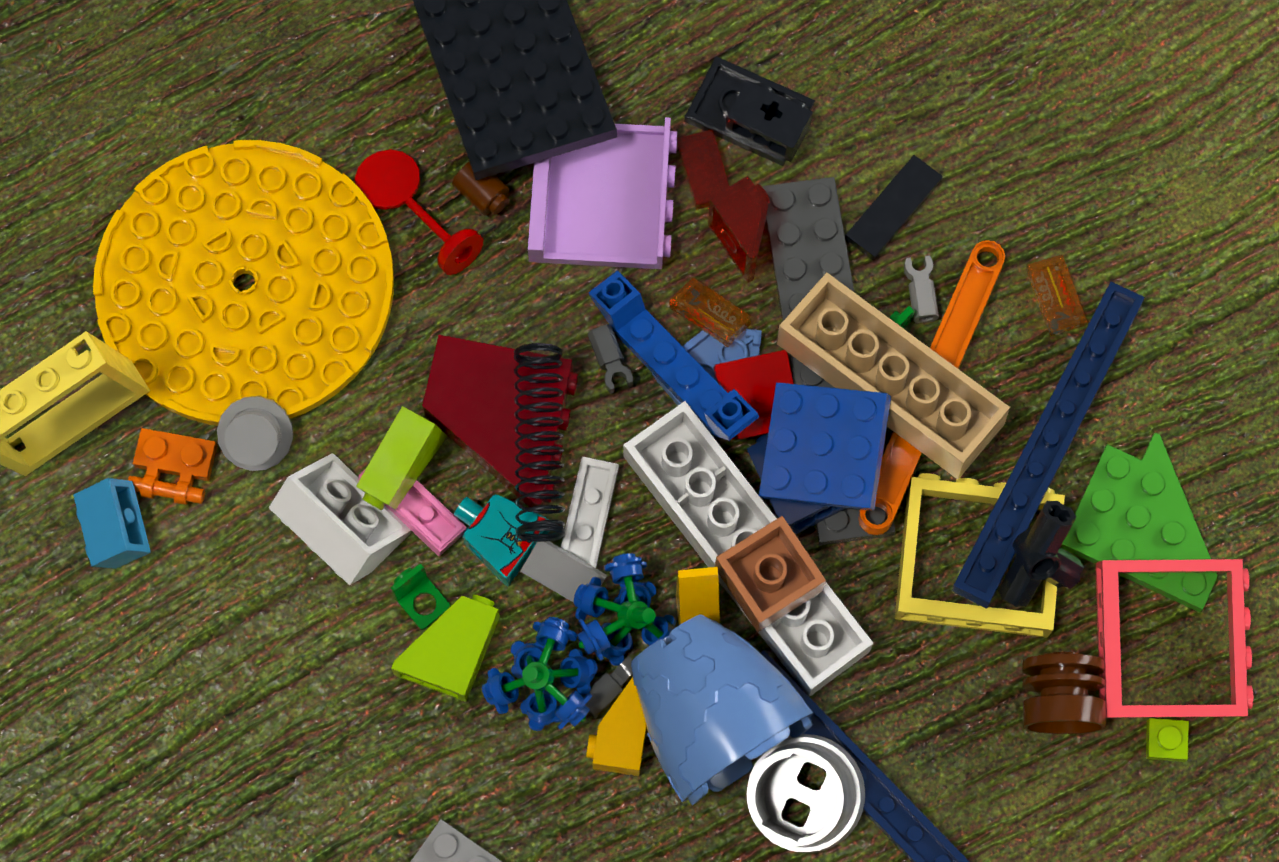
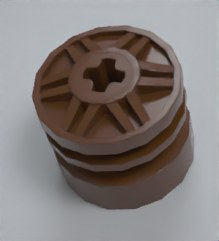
M1053 652L1023 659L1022 673L1030 677L1023 679L1022 688L1040 693V696L1023 701V729L1045 734H1082L1104 730L1106 728V701L1098 697L1089 696L1088 693L1105 687V679L1096 676L1104 673L1105 660L1100 657L1075 652Z

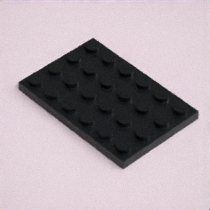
M413 0L415 11L475 181L617 138L616 126L567 0Z

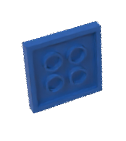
M776 383L759 496L763 499L874 511L891 396L888 393Z

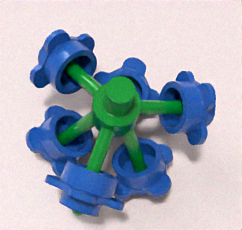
M633 553L618 555L612 559L613 563L604 566L605 571H610L613 583L620 584L621 587L619 595L613 599V602L608 601V591L605 587L601 586V580L598 577H593L586 585L581 584L574 595V605L578 607L575 615L582 628V632L577 634L580 641L579 647L584 649L588 655L595 652L600 661L604 659L603 657L609 659L610 663L615 666H619L625 660V653L633 648L632 637L629 633L633 628H643L642 639L650 646L656 641L663 640L669 636L670 631L675 628L676 619L672 615L656 617L655 611L649 608L651 597L656 594V587L650 581L645 583L638 582L644 577L642 569L647 567V562H642L641 557H636ZM605 609L617 612L618 620L612 624L604 623L600 626L596 619L588 624L584 622L587 615L599 617Z
M548 617L544 622H534L532 627L538 632L535 643H524L518 640L511 645L510 650L514 655V665L511 667L513 676L508 672L500 673L498 669L492 668L488 670L487 683L482 685V692L486 701L491 705H495L499 714L507 713L509 710L508 704L517 700L519 687L526 685L534 689V692L520 705L521 712L527 714L529 718L528 724L530 729L534 731H540L544 726L552 722H561L557 726L560 730L568 722L574 727L579 722H584L587 713L590 711L585 704L593 696L589 693L591 690L590 682L597 672L596 661L584 657L580 649L571 650L569 657L561 662L559 669L552 670L547 662L552 650H565L568 640L576 641L577 634L574 631L568 630L569 624L564 620ZM554 678H560L564 686L567 688H577V691H573L566 698L552 684Z

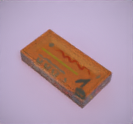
M1063 255L1027 264L1026 272L1049 335L1053 336L1085 326L1087 320Z
M695 278L688 281L669 301L670 309L726 347L751 324L752 316Z

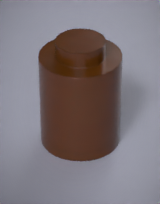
M469 162L459 170L452 181V186L484 216L490 213L497 215L509 202L507 196L510 189L495 175L475 181Z

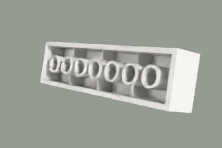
M686 401L623 445V457L708 567H715L717 556L777 519ZM718 574L719 582L727 591V593L731 596V598L734 600L737 606L741 609V611L744 613V611L742 610V608L740 607V605L738 604V602L736 601V599L734 598V596L732 595V593L730 592V590ZM827 583L821 593L758 632L796 683L809 697L867 655L873 646L871 639Z

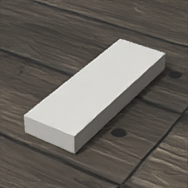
M582 457L561 548L596 568L619 464Z

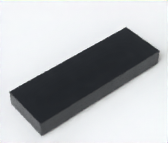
M913 155L847 232L845 240L874 261L940 184L943 176Z

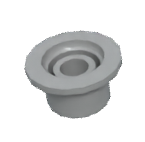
M262 396L243 397L231 403L221 415L217 427L218 444L224 456L235 466L249 471L267 470L279 464L289 452L293 440L292 422L286 411L274 400Z

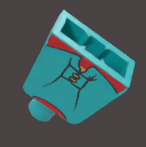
M496 494L490 498L484 508L469 497H466L454 513V516L469 525V528L463 535L464 544L508 587L522 569L537 543L535 541L521 540L516 537L515 530L523 524L518 522L515 516L522 509L514 502ZM526 512L519 516V519L529 523L549 520L534 512ZM529 531L524 533L548 534L550 531Z

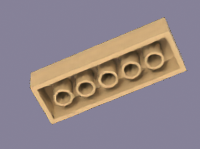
M827 272L779 325L777 345L833 387L888 393L891 396L887 427L956 479L963 475L1005 425L1010 409L1007 404Z

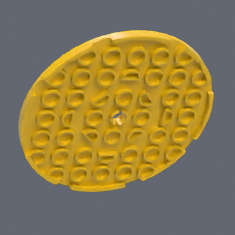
M263 140L233 141L234 144L211 148L203 146L166 162L150 173L134 188L135 192L124 203L120 210L117 209L101 240L94 267L93 294L95 296L98 316L97 321L104 341L108 346L133 362L150 389V392L145 394L167 410L187 419L218 426L221 415L231 403L249 396H262L274 400L286 411L290 419L305 414L334 397L358 375L375 352L384 334L393 301L394 270L387 235L378 214L361 189L347 175L341 174L315 154L282 143ZM239 275H252L255 284L249 289L242 290L241 292L234 287V282Z

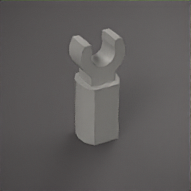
M930 255L925 256V269L921 271L915 270L912 267L911 257L906 258L904 264V274L912 281L908 286L911 306L915 310L913 315L915 323L933 322L939 318L934 282L929 279L933 268V260Z

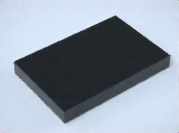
M716 56L684 117V122L784 166L785 159L725 131L727 115L746 80L754 84L764 83L770 86L777 95L788 100L790 98L797 99L806 104L811 111L815 100ZM771 115L770 118L766 120L771 121V119L775 116Z

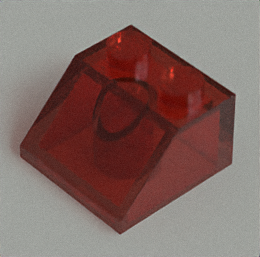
M749 176L744 177L711 197L708 214V226L747 283L755 278L768 216V204L770 203L764 188L760 184L754 185Z

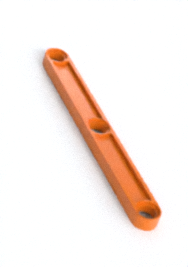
M981 241L973 248L930 346V349L958 369L1003 267L1005 259L1004 249L995 241ZM986 251L991 252L996 256L998 262L992 267L983 266L978 262V254ZM894 431L882 456L875 507L885 511L887 520L882 524L875 525L867 520L865 515L867 510L860 509L859 525L865 532L872 535H881L892 526L910 484L911 477H913L922 456V452Z

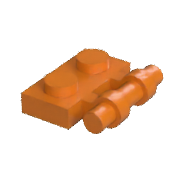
M141 428L133 465L135 468L146 470V474L143 478L129 476L128 480L133 481L135 492H139L141 497L153 499L156 495L172 498L174 503L187 505L188 502L202 504L205 489L192 487L194 479L209 481L218 445L215 441ZM160 474H172L180 476L177 484L159 481Z

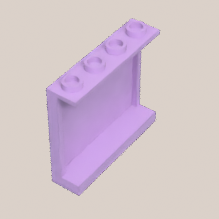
M665 117V126L615 124L617 138L534 163L528 239L529 262L662 269L663 257H670L671 235H664L665 222H672L673 200H666L667 187L674 188L675 165H668L669 153H676L677 131H670L671 118Z

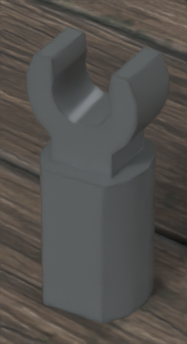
M606 324L592 329L588 333V338L600 369L606 370L605 387L610 394L615 393L612 380L616 376L625 378L628 387L633 386V375L627 367L622 365L624 357L611 325Z
M629 656L610 675L605 673L591 687L589 693L593 696L585 705L590 709L588 713L594 719L618 698L623 691L622 687L633 677L632 659Z

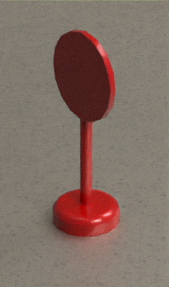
M391 149L378 151L367 157L357 169L355 184L368 198L372 206L386 210L398 208L406 204L445 242L437 256L439 267L447 275L457 274L467 268L481 252L483 238L476 230L467 228L456 232L452 236L449 235L412 198L417 193L421 182L419 167L414 159L402 151Z

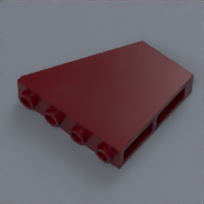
M438 335L422 404L424 415L519 498L521 494L515 490V486L522 480L515 475V471L522 465L515 461V456L520 450L515 446L514 442L521 436L514 430V427L520 422L515 418L514 413L520 407L514 402V398L520 392L514 388V383L520 378L514 374V369L519 365L514 360L515 349ZM528 351L520 353V355L531 357L549 356ZM560 358L559 360L563 362V365L554 369H534L525 366L518 369V374L521 376L537 373H556L563 377L561 381L556 383H533L525 380L519 382L518 388L523 391L542 387L558 388L563 391L562 395L552 398L523 395L518 398L520 404L556 402L564 407L555 412H536L526 409L520 411L518 417L524 420L551 416L559 417L564 422L558 426L545 427L523 424L518 427L519 432L529 434L541 431H567L571 409L565 408L567 396L575 395L578 382V373H573L572 360ZM552 362V363H546V364H533V365L547 366V365H556V364H558V363ZM535 377L532 379L552 380L558 379V377ZM540 391V392H532V393H536V394H554V393H559V392H555V391ZM536 406L534 408H557L558 406ZM542 420V421H534V422L553 423V422H559V421H554V420ZM539 435L535 437H556L558 435ZM525 438L518 442V445L525 449L539 446H558L563 448V445L557 444L558 440L539 441ZM537 450V451L553 452V451H559V450ZM524 453L518 458L526 464L537 461L561 462L562 453L558 455ZM543 464V465H536V466H557V465H554V464ZM526 467L519 471V475L525 478L551 475L552 470ZM542 479L541 481H552V480H550V479ZM526 482L519 486V490L526 493L555 489V484ZM526 497L521 499V501L530 508L544 505V503L551 504L552 499Z

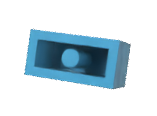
M107 478L73 494L77 508L76 514L81 524L86 544L85 550L91 567L117 569L151 553L133 481Z

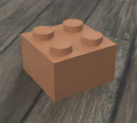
M783 516L716 557L715 567H718V574L757 632L821 593L826 584V579Z

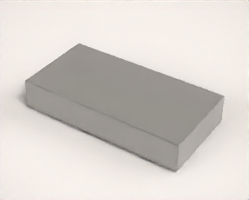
M550 541L537 542L520 572L573 603L575 592L581 584L586 585L593 577H598L602 585L607 576Z

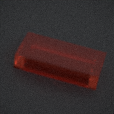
M713 129L677 138V146L696 210L732 201L731 190Z

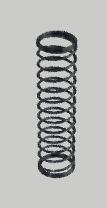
M546 343L524 344L514 350V360L519 363L514 369V374L520 378L514 383V388L520 392L514 398V402L520 407L514 413L515 418L520 421L514 427V430L521 436L514 442L515 446L520 450L515 456V461L522 465L515 471V475L522 480L515 486V490L521 494L515 501V504L522 509L515 518L523 524L515 530V534L521 540L535 542L553 541L565 536V528L563 527L565 523L563 521L541 520L529 523L519 519V516L526 512L555 514L565 510L563 506L541 505L527 508L519 504V501L526 497L557 499L565 495L562 491L542 490L530 493L519 490V486L526 482L560 484L565 481L563 477L555 475L531 478L519 475V471L526 467L539 470H555L564 467V464L560 461H537L526 464L518 458L524 453L558 455L564 452V449L558 446H539L525 449L518 445V442L525 438L539 441H554L564 437L562 433L555 431H541L523 434L518 431V427L523 424L545 427L558 426L564 422L559 417L551 416L535 417L527 420L518 417V413L524 409L536 412H555L564 408L562 404L556 402H538L528 405L518 402V398L523 395L552 398L563 394L561 389L552 387L534 388L526 391L518 388V383L524 380L533 383H556L563 379L561 375L556 373H537L527 376L518 374V369L522 366L534 369H554L563 365V362L559 360L563 357L562 349L556 345ZM537 350L557 353L544 357L520 355L523 352ZM552 362L558 363V364H556V365H547V366L533 365V364H546V363H552ZM535 377H558V379H552V380H539V379H532V378H535ZM555 391V392H559V393H554V394H536V393H532V392ZM536 406H558L557 408H534ZM554 420V421H559V422L540 423V422H534V421ZM539 435H558L556 437H535ZM537 450H559V451L542 452V451H537ZM554 464V465H557V466H536V465ZM542 479H557L554 481H541ZM541 494H559V495H541ZM540 509H557V510H540ZM529 531H554L555 533H549V534H529V533H524V532H529Z

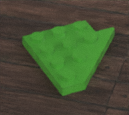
M1157 433L1152 435L1141 460L1107 444L1076 509V520L1060 548L1094 564L1102 560L1211 559L1161 436ZM1217 572L1118 573V575L1199 613L1204 609L1218 577Z

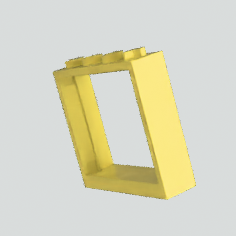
M85 331L0 389V465L27 476L150 392L133 362ZM86 342L91 351L86 350L79 355L75 348ZM99 372L103 373L8 439L5 438ZM23 442L26 448L21 452L17 451L14 447Z
M922 473L918 477H911L907 489L895 619L1044 638L1049 637L1054 630L1057 587L1046 580H1043L1041 613L994 607L986 609L977 605L911 597L921 495L996 504L1006 483H995L993 487L979 485V481L971 478L956 479V482L943 481L940 476L930 473ZM1048 488L1038 510H1042L1046 501H1059L1064 505L1065 495L1055 494V490Z

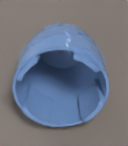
M699 614L670 631L669 636L647 647L631 662L634 685H636L648 729L647 735L653 750L681 802L689 800L692 806L708 793V788L713 792L723 790L752 769L751 760L758 758L788 738L789 735L791 737H799L813 725L809 719L813 712L780 671L735 632L730 631L717 621H713L704 615Z

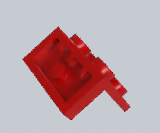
M780 350L715 364L713 369L716 381L727 393L735 389L759 415L758 419L732 439H743L769 433L776 383L794 384L787 351Z

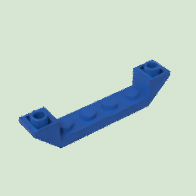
M618 270L589 292L590 298L609 325H611L618 338L681 403L686 401L712 435L730 441L759 418L758 413L735 389L727 393L645 309L641 294Z

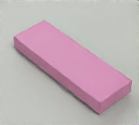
M364 471L359 474L358 480H360ZM417 480L396 510L385 504L392 513L439 557L463 536L467 530V527Z

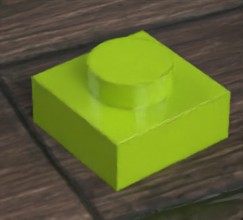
M1149 718L1146 731V759L1186 762L1188 760L1189 721Z

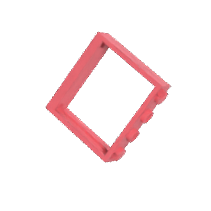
M1243 559L1102 560L1095 563L1098 657L1105 660L1104 673L1099 674V677L1105 679V687L1099 690V698L1106 701V718L1248 716V709L1253 707L1254 696L1252 686L1247 685V669H1251L1252 651L1250 646H1246L1245 630L1250 629L1251 614L1249 607H1244V592H1247L1249 589V572L1247 568H1243ZM1227 572L1231 705L1122 706L1118 573Z

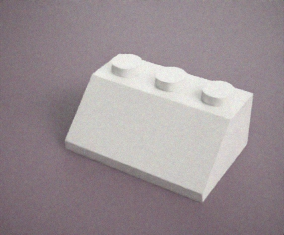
M332 453L288 476L269 509L300 537L313 552L324 560L339 577L351 585L370 574L412 531L386 506L381 511L362 500L365 492L356 487L359 482L358 476Z

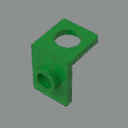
M422 564L417 565L414 569L408 568L394 580V585L391 586L394 599L421 630L429 627L451 607L449 602L428 579ZM429 594L435 598L436 608L431 614L420 615L415 611L414 601L419 595Z

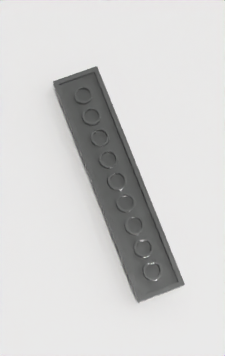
M829 177L761 186V196L782 322L826 272L854 292L835 178ZM787 352L794 384L835 388ZM875 507L874 511L867 510L865 513L867 520L875 525L882 524L887 520V514L879 507ZM845 508L816 524L819 546L894 536L896 532L894 521L887 532L881 535L868 534L859 525L860 509Z

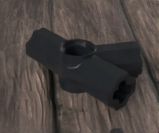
M1046 501L1032 528L1022 532L1015 538L1012 546L1017 556L998 589L1004 601L1010 602L1015 607H1027L1042 580H1046L1058 588L1067 587L1069 589L1080 582V575L1084 569L1081 561L1076 556L1060 548L1076 520V516L1071 508L1062 505L1059 501Z

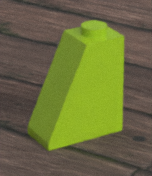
M402 406L356 485L357 488L365 492L362 500L381 511L385 504L396 510L443 444L447 435L436 424Z
M473 595L472 599L461 596L393 662L391 669L394 676L467 702L500 618L499 610L493 607L495 603L480 595Z

